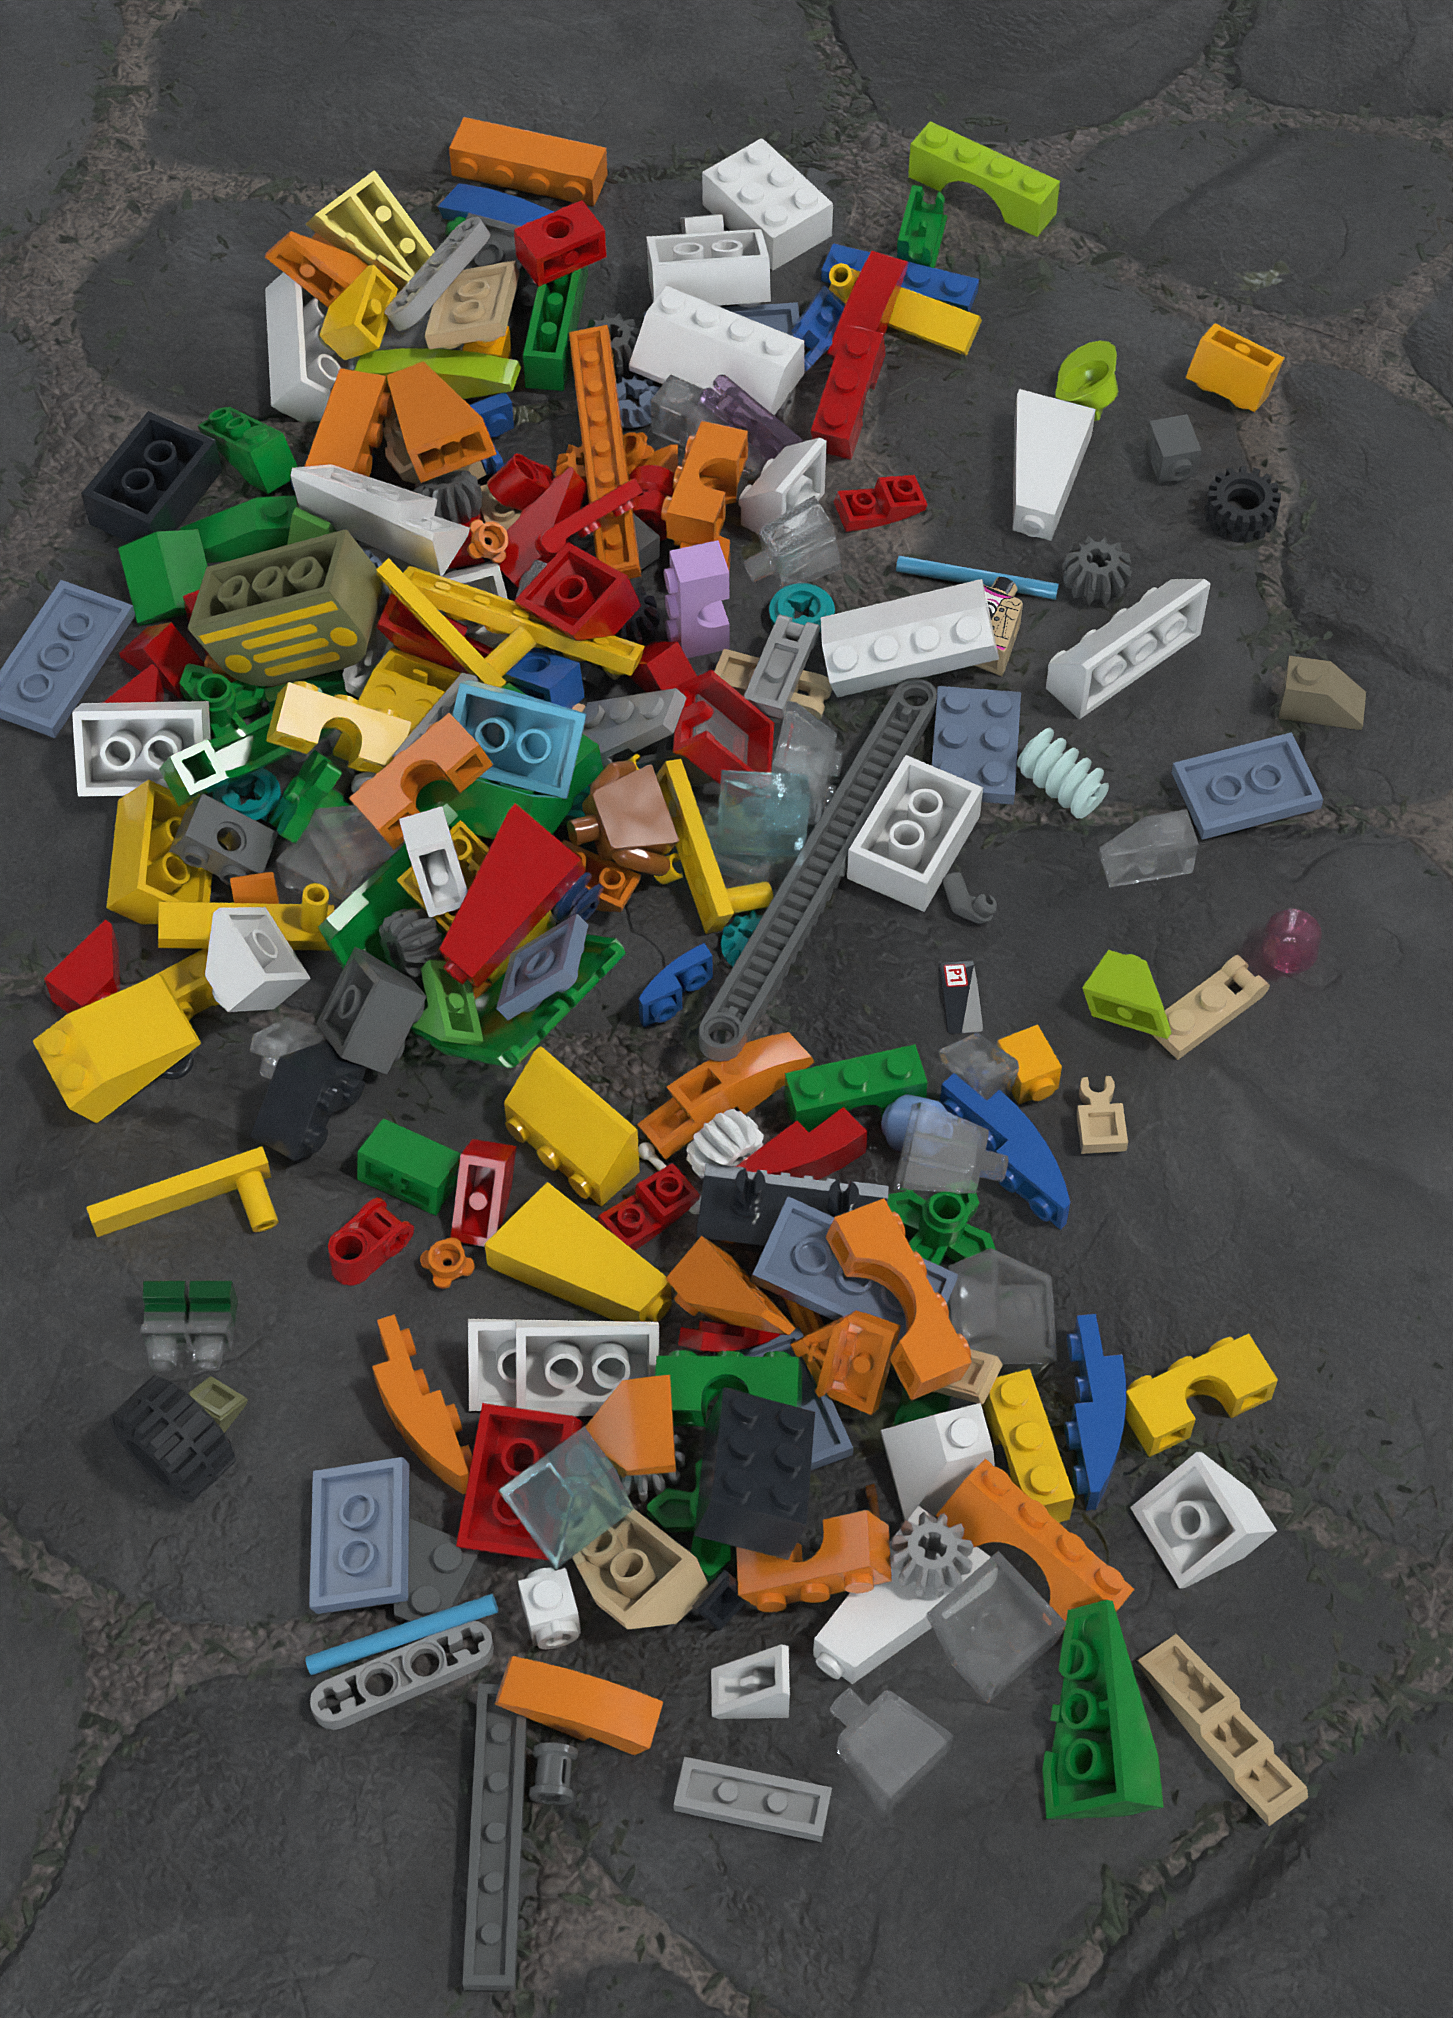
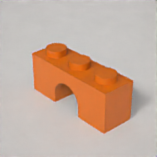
M701 421L696 436L690 435L687 440L685 465L677 467L673 480V489L675 491L672 497L666 496L661 512V519L667 521V538L695 545L717 541L725 521V492L708 487L722 484L737 488L748 459V431Z
M448 713L440 721L432 724L406 750L399 752L392 762L373 778L365 781L349 799L389 846L395 850L405 841L399 819L420 813L416 808V798L425 785L432 781L444 780L451 783L461 793L492 767L493 763L479 743Z
M868 1510L824 1519L822 1545L811 1559L804 1562L802 1561V1545L798 1542L788 1560L736 1547L738 1596L753 1604L762 1612L782 1611L786 1608V1604L799 1601L808 1603L824 1602L830 1598L831 1594L845 1591L865 1593L873 1590L874 1585L892 1581L889 1525Z

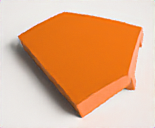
M856 1310L801 1337L790 1345L797 1357L802 1356L817 1384L815 1392L818 1398L827 1393L829 1398L872 1415L880 1405L891 1366L890 1357L896 1348L901 1325Z
M670 1375L621 1381L578 1437L579 1442L589 1450L593 1449L617 1469L618 1474L623 1478L627 1475L676 1472Z

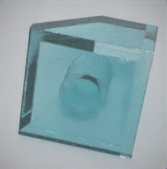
M721 770L716 853L797 858L805 845L810 802L808 775Z
M585 1427L572 1433L498 1489L499 1493L555 1569L559 1568L634 1510L614 1466Z

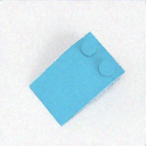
M472 680L461 682L452 716L479 743L493 763V766L480 777L567 799L587 714L512 690Z

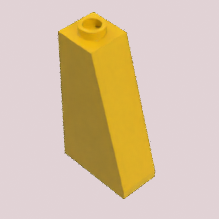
M548 1182L484 1244L487 1265L492 1269L614 1321L658 1322L666 1315L672 1305L671 1284L666 1280V1276Z

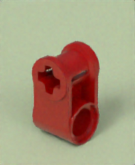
M514 454L488 480L487 486L493 497L502 505L523 511L549 488L554 476L551 468L547 465L529 460L521 454Z
M377 1197L370 1200L355 1217L340 1230L336 1231L329 1239L328 1251L332 1275L336 1281L343 1285L353 1286L366 1281L390 1257L398 1254L408 1244L414 1234V1226L408 1221L401 1222L387 1209V1203L382 1198ZM350 1253L359 1255L357 1258L351 1260H345L341 1258L344 1255Z

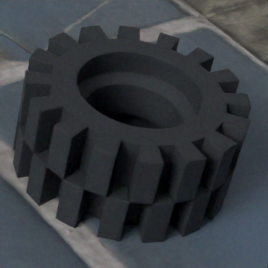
M1240 466L1238 473H1235L1233 467L1227 468L1225 475L1219 472L1215 477V481L1212 480L1209 485L1205 505L1206 522L1210 521L1209 527L1214 532L1220 528V537L1225 539L1228 534H1231V541L1237 543L1239 542V537H1244L1245 543L1253 541L1254 535L1260 540L1265 537L1266 532L1270 533L1273 530L1274 524H1276L1281 501V492H1278L1279 486L1277 482L1271 484L1272 477L1267 473L1260 477V469L1254 468L1252 473L1246 472L1247 466ZM1244 499L1255 504L1257 508L1242 510L1232 506L1228 501Z

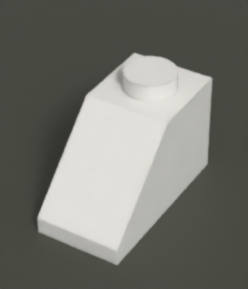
M442 806L399 819L407 851L429 918L459 909L468 890Z

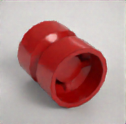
M657 465L640 466L629 474V480L635 478L643 493L633 498L636 506L633 507V514L660 536V541L667 539V521L661 519V512L666 496L672 497L675 491L673 489L675 474L669 469Z

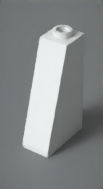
M1019 389L1014 419L1013 531L1024 533L1030 537L1052 540L1092 437L1096 409Z
M919 1506L908 1518V1521L918 1526L919 1515L924 1511L929 1516L930 1523H937L938 1520ZM901 1529L896 1535H902ZM890 1541V1557H891L893 1554H895V1552L893 1551V1549H891V1541ZM974 1547L972 1554L968 1556L973 1562L972 1569L969 1574L961 1575L962 1586L955 1590L945 1584L944 1595L940 1598L934 1594L933 1587H926L925 1593L918 1597L915 1594V1581L901 1587V1584L898 1582L901 1571L891 1568L892 1581L874 1585V1589L869 1592L850 1593L814 1638L813 1656L817 1658V1665L832 1678L839 1679L842 1676L851 1684H854L988 1588L995 1579L998 1561L978 1547ZM928 1550L925 1558L935 1560L938 1552Z

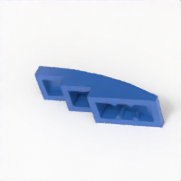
M458 183L438 205L443 219L454 220L459 216L466 218L468 213L518 226L554 212L516 196Z

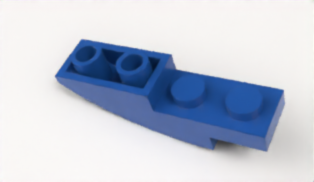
M953 1073L941 1085L940 1103L947 1111L948 1120L956 1125H963L974 1135L977 1143L985 1151L996 1153L993 1173L1004 1189L1011 1193L1016 1192L1029 1203L1031 1210L1037 1217L1043 1221H1051L1061 1230L1067 1224L1070 1200L1057 1161L1041 1134L1019 1107L1001 1090H998L990 1099L986 1100Z
M1096 1314L1077 1316L1074 1333L1067 1335L1069 1358L1071 1362L1078 1361L1080 1376L1075 1377V1391L1078 1403L1074 1404L1071 1421L1064 1423L1068 1451L1075 1450L1078 1463L1077 1466L1072 1467L1074 1490L1076 1495L1083 1494L1086 1511L1096 1510L1107 1489L1119 1450L1126 1409V1377L1123 1355H1103Z

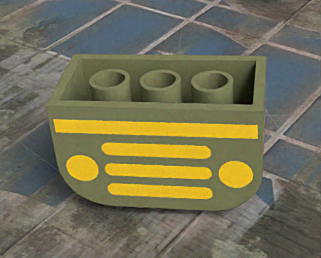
M345 529L206 567L187 629L223 671L241 682L255 686H275L353 666L363 659L380 602L383 582L377 575L376 566L348 530Z

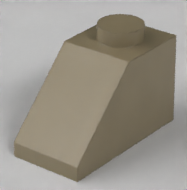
M1289 656L1282 683L1278 719L1362 730L1366 691L1331 661Z

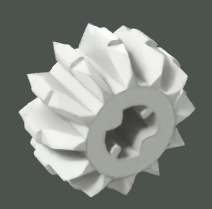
M732 1108L726 1110L723 1114H716L713 1120L709 1123H704V1127L694 1134V1140L688 1144L686 1150L688 1153L686 1160L692 1165L694 1172L702 1179L704 1178L706 1163L737 1166L764 1145L762 1143L764 1135L758 1130V1125L749 1116L746 1117L741 1111H736Z

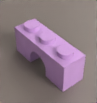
M719 541L669 551L670 568L664 569L665 584L669 595H665V606L670 619L665 621L669 642L678 641L687 658L730 649L729 621L721 601L729 599V570Z

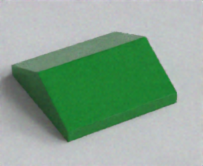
M198 529L155 532L118 548L138 626L187 615L183 596L200 589L206 567H208Z

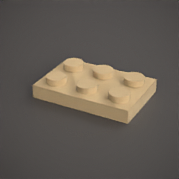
M516 261L462 270L433 304L425 332L428 348L443 347L445 349H452L463 343L474 341L491 342L505 336L520 275Z

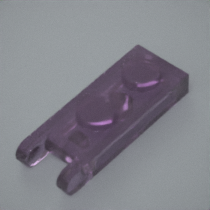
M720 374L714 379L713 387L715 390L713 388H705L700 394L701 402L725 421L729 427L748 431V442L756 447L761 455L768 460L771 458L775 459L786 446L804 442L797 434L724 374Z

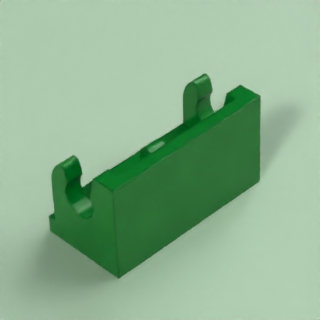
M912 185L898 236L897 258L935 268L948 215H944L945 198L941 192H938L935 204H927L923 201V187Z
M383 1118L358 1150L357 1180L437 1216L441 1206L457 1184L458 1177L453 1174L459 1167L461 1153Z

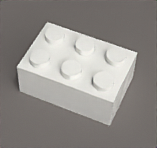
M763 138L702 172L703 205L712 214H722L723 224L730 231L762 229L772 271L832 236L833 203Z
M762 229L647 237L649 284L653 302L665 286L721 308L723 305L739 304L742 307L750 308L759 306L761 302H771L769 254Z
M209 701L81 703L72 711L78 796H124L148 779L169 789L159 770L162 764L170 756L206 739L211 740Z
M905 755L848 850L847 879L925 912L942 883V879L946 876L980 817L983 787Z

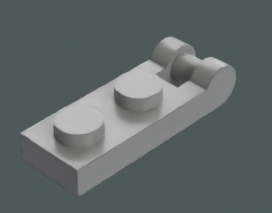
M778 615L743 696L765 715L783 719L810 652L814 649L818 640L820 625L810 622L802 625L792 622V617Z

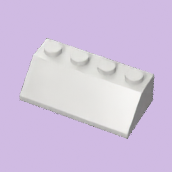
M283 272L265 288L271 406L301 422L321 421L339 369L355 370L359 356L344 361L319 337L328 307Z
M665 286L646 312L629 363V370L767 426L784 403L789 392H792L804 375V341Z
M982 579L821 617L822 647L829 682L837 697L901 683L907 679L922 678L999 660Z
M1171 579L1158 589L1156 587L1151 588L1135 605L1129 609L1123 608L1119 610L1109 623L1098 630L1093 629L1086 633L1080 643L1067 652L1063 650L1057 653L1048 665L1046 689L1078 719H1081L1201 634L1210 583L1205 579Z

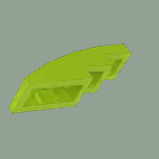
M398 348L371 351L360 355L354 371L386 376L424 361L462 399L513 391L521 366L517 360L478 352L440 348Z

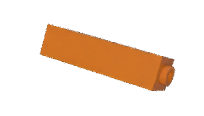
M424 361L386 375L406 449L420 483L497 455L483 418Z

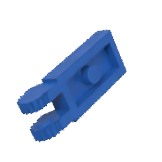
M823 286L814 296L791 330L793 332L791 336L803 340L804 346L811 349L804 356L805 371L833 343L832 339L846 305L826 286Z

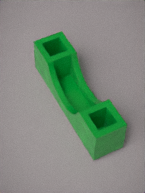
M273 711L232 733L212 740L206 739L170 756L162 764L159 770L179 807L197 799L202 793L206 795L297 752L266 741ZM321 729L318 741L327 738L335 729Z

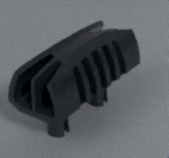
M706 1163L696 1242L703 1236L719 1248L762 1253L788 1196L832 1217H837L883 1198L888 1204L889 1186L854 1181L845 1184L840 1183V1180L827 1178L826 1181L813 1180V1176L804 1175V1178L790 1177V1173L781 1172V1175L767 1174V1170L757 1169V1172L746 1171L747 1169L743 1167Z

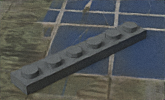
M478 1684L463 1966L464 1990L516 1991L528 1718L495 1705L501 1684Z

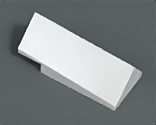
M331 464L292 468L291 479L300 509L330 522L338 531L347 529L353 538L424 571L443 576L468 537L469 527L434 516L437 499Z
M468 1319L469 1411H481L482 1403L571 1416H594L621 1381L655 1376L656 1356H659V1323Z

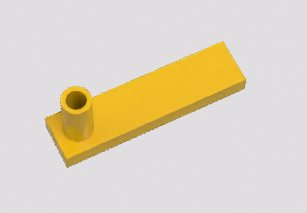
M843 263L834 265L829 272V279L831 281L829 290L846 304L861 271L852 269ZM901 287L888 327L967 356L982 319L976 314Z
M389 558L376 569L378 577L468 673L477 676L481 683L503 688L506 685V681L502 677L537 645L533 637L522 626H519L486 658H483Z
M682 760L665 761L656 778L679 839L675 846L705 934L722 931L734 913L769 907L774 898L773 891L767 881L725 888Z
M318 883L309 884L304 888L302 904L158 902V948L208 949L213 913L218 908L266 907L292 950L331 951L318 926L334 912V905H328L329 891L325 886Z
M262 1146L86 1207L96 1236L100 1237L238 1189L253 1232L269 1230L279 1223L264 1182L265 1179L271 1178V1173Z

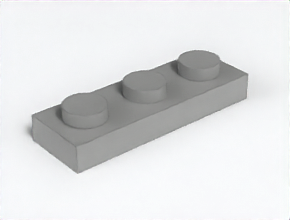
M684 1757L673 1806L674 1811L822 1842L832 1787Z

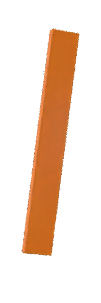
M608 325L569 332L590 503L629 481ZM633 508L616 518L611 511L598 519L602 526L593 531L596 558L627 575L629 579L641 577Z

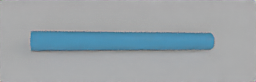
M898 556L896 572L958 583L982 579L983 585L988 587L992 586L996 578L1006 577L1016 584V593L1056 600L1059 587L1058 583L905 556Z
M489 1594L306 1656L308 1671L312 1676L498 1613L493 1594Z

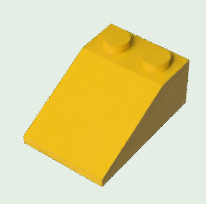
M160 974L66 1014L33 1040L68 1108L95 1123L100 1122L201 1044L166 980Z

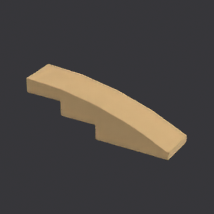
M1177 1634L1138 1660V1666L1173 1714L1230 1784L1268 1826L1308 1798L1305 1784L1274 1754L1273 1742L1241 1710L1239 1697Z

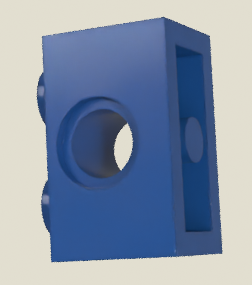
M532 648L502 677L506 684L510 683L528 696L570 709L585 697L580 663L537 648Z

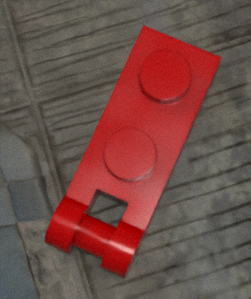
M633 478L541 532L535 539L536 550L543 556L558 553L566 545V538L577 532L580 538H583L600 528L602 525L598 519L612 511L616 518L635 507L636 503L633 498L643 493L637 480Z

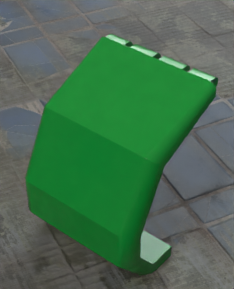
M446 803L442 808L449 827L459 815ZM406 844L396 851L318 926L342 970L354 947L364 950L389 965L387 959L383 958L384 951L379 944L380 939H382L379 933V926L383 924L384 918L392 916L393 912L413 907L421 909L397 882V879L412 866ZM436 925L438 932L442 933L441 940L443 942L446 934ZM586 934L585 948L581 955L577 971L578 977L575 983L566 991L561 993L557 991L543 999L534 1010L530 1012L523 1011L510 1020H507L496 1009L505 972L484 994L475 999L484 1041L479 1046L441 1041L413 1026L410 1029L445 1055L513 1068L626 955V952L616 938ZM415 982L426 995L424 983ZM427 997L425 999L424 1010L428 1007Z

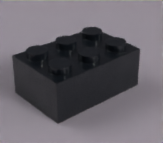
M148 411L81 493L89 525L130 543L155 532L176 531L222 472L216 440Z
M723 1387L706 1423L694 1536L786 1560L789 1559L807 1525L815 1423L814 1411Z

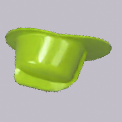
M1100 340L1087 343L1069 354L1061 364L1055 391L1056 398L1096 409L1094 421L1100 420L1103 408L1112 403L1118 395L1115 376L1117 359L1115 346L1108 341Z

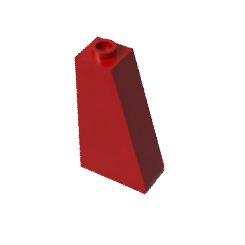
M516 803L509 809L439 948L444 959L447 961L443 968L462 985L469 980L475 987L479 988L586 872L582 860Z

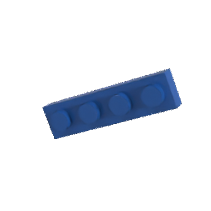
M833 243L821 270V281L831 283L829 272L834 265L839 263L861 271L870 252ZM909 262L901 287L970 312L978 292L979 279Z

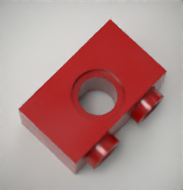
M583 200L560 208L553 213L514 229L516 257L538 287L606 258L605 229Z

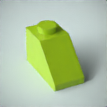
M1108 950L1082 987L1091 1015L1168 1039L1172 1032L1147 962L1133 954L1125 955Z

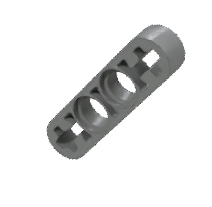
M471 217L459 224L387 306L385 314L396 330H405L417 323L487 243L491 234L479 217Z
M471 1621L425 1637L329 1678L318 1684L311 1694L310 1705L313 1716L317 1723L325 1729H341L479 1670L487 1665L493 1656L494 1647L491 1632L481 1622ZM472 1636L475 1642L481 1641L478 1644L479 1652L477 1654L471 1655L467 1649L460 1650L464 1647L463 1639L465 1637ZM446 1644H449L450 1653H453L455 1664L448 1666L446 1654L442 1648ZM425 1653L432 1654L440 1661L436 1672L425 1677L415 1674L411 1669L415 1658ZM385 1673L394 1680L393 1687L387 1694L373 1696L367 1692L366 1683L374 1674ZM357 1683L359 1696L363 1701V1704L358 1706L350 1688V1685ZM335 1694L337 1700L344 1701L340 1703L341 1711L332 1715L329 1708H323L327 1706L326 1697Z

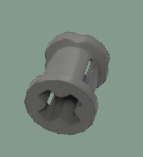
M540 1743L534 1745L533 1756L537 1759L535 1786L530 1787V1799L542 1804L564 1805L572 1803L574 1793L570 1789L572 1762L577 1760L578 1750L573 1746L562 1743Z

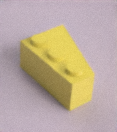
M375 170L316 213L305 224L338 249L358 256L369 266L374 264L398 288V292L404 288L435 252Z

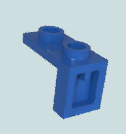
M506 392L470 405L483 418L490 437L500 436L506 431L514 429L512 401ZM496 448L497 455L481 460L486 473L485 476L490 475L492 477L503 466V460Z

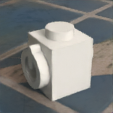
M553 1568L538 1569L531 1572L527 1579L518 1581L521 1602L533 1647L538 1645L541 1649L559 1648L570 1644L579 1637V1634H581L579 1615L566 1568L556 1571Z

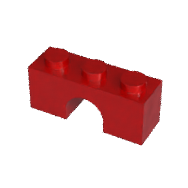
M845 324L811 428L812 439L821 438L826 441V454L852 460L863 426L862 414L866 395L869 388L875 389L886 355L883 333Z

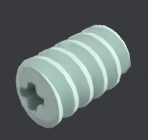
M1046 728L1026 745L1017 760V767L1021 768V773L1026 778H1033V782L1038 788H1045L1048 796L1058 798V802L1063 808H1071L1070 812L1074 817L1082 819L1101 803L1108 792L1109 784L1100 783L1104 771L1101 768H1096L1088 774L1087 772L1092 763L1088 757L1083 758L1076 764L1075 761L1078 758L1079 751L1076 748H1071L1063 754L1062 752L1067 743L1066 740L1058 738L1050 744L1054 731L1051 728Z

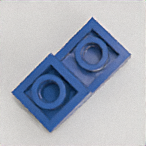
M705 943L675 959L656 975L639 997V1018L643 1027L655 1022L662 1023L670 1020L678 1011L683 1010V992L698 990L709 980L713 979V956Z

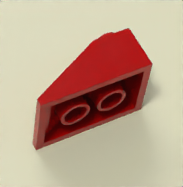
M482 1403L456 1547L552 1562L580 1469L584 1445L579 1442L578 1437L587 1425L571 1415Z

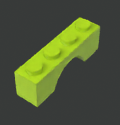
M931 121L910 144L908 177L940 192L948 183L955 181L973 184L985 191L996 202L1006 223L1036 237L1039 236L1056 215L1060 181Z

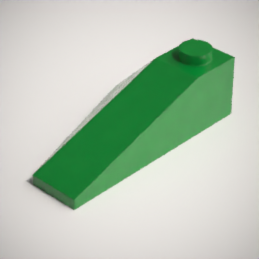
M1106 1599L1070 1609L1067 1613L1058 1668L1062 1676H1064L1059 1705L1053 1704L1050 1721L1056 1722L1052 1752L1045 1751L1042 1768L1046 1817L1052 1820L1124 1817L1164 1808L1159 1757L1114 1603Z

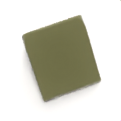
M212 1376L188 1393L208 1412L224 1433L248 1402L246 1397Z

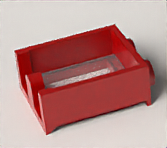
M713 670L679 684L678 690L687 699L675 728L673 753L685 756L730 794H733L736 804L770 790L774 722Z

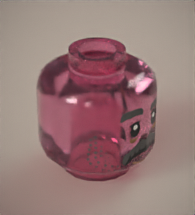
M1298 909L1283 910L1271 916L1265 926L1261 944L1262 957L1266 963L1273 969L1286 974H1297L1311 968L1318 957L1322 938L1321 927L1317 920L1308 913Z

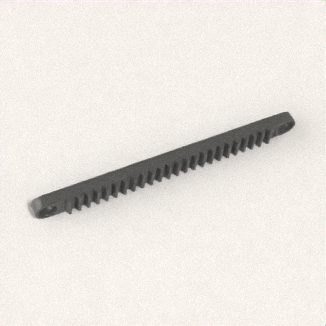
M918 678L907 679L897 686L702 1019L699 1027V1049L709 1059L729 1061L735 1058L742 1051L754 1028L758 1027L761 1016L766 1013L768 1003H772L776 989H780L783 977L788 975L791 963L794 964L798 951L801 952L805 939L809 938L812 926H816L819 914L824 912L826 902L830 901L833 890L837 889L840 878L844 877L848 865L849 848L905 755L912 757L915 747H918L921 736L935 712L937 693L931 683ZM920 696L926 703L921 706H912L905 701V698ZM722 1029L730 1032L734 1038L728 1043L720 1044L712 1041L709 1035L715 1030Z

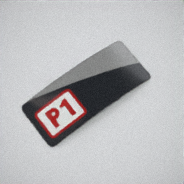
M971 960L941 962L939 967L948 1033L981 1032L983 1030L974 962Z

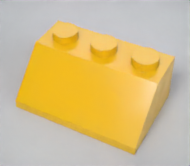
M149 779L118 800L107 909L140 924H158V902L210 903L212 873L203 868L190 866L180 856L170 852L185 811L194 801L179 807L170 789Z
M542 1046L537 1048L504 1101L506 1128L517 1141L521 1143L527 1141L537 1150L540 1160L549 1169L555 1171L558 1168L567 1176L571 1187L578 1195L584 1199L590 1197L602 1207L640 1173L637 1128Z

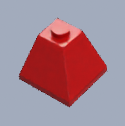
M569 542L514 600L518 607L575 641L615 635L641 607L627 575Z

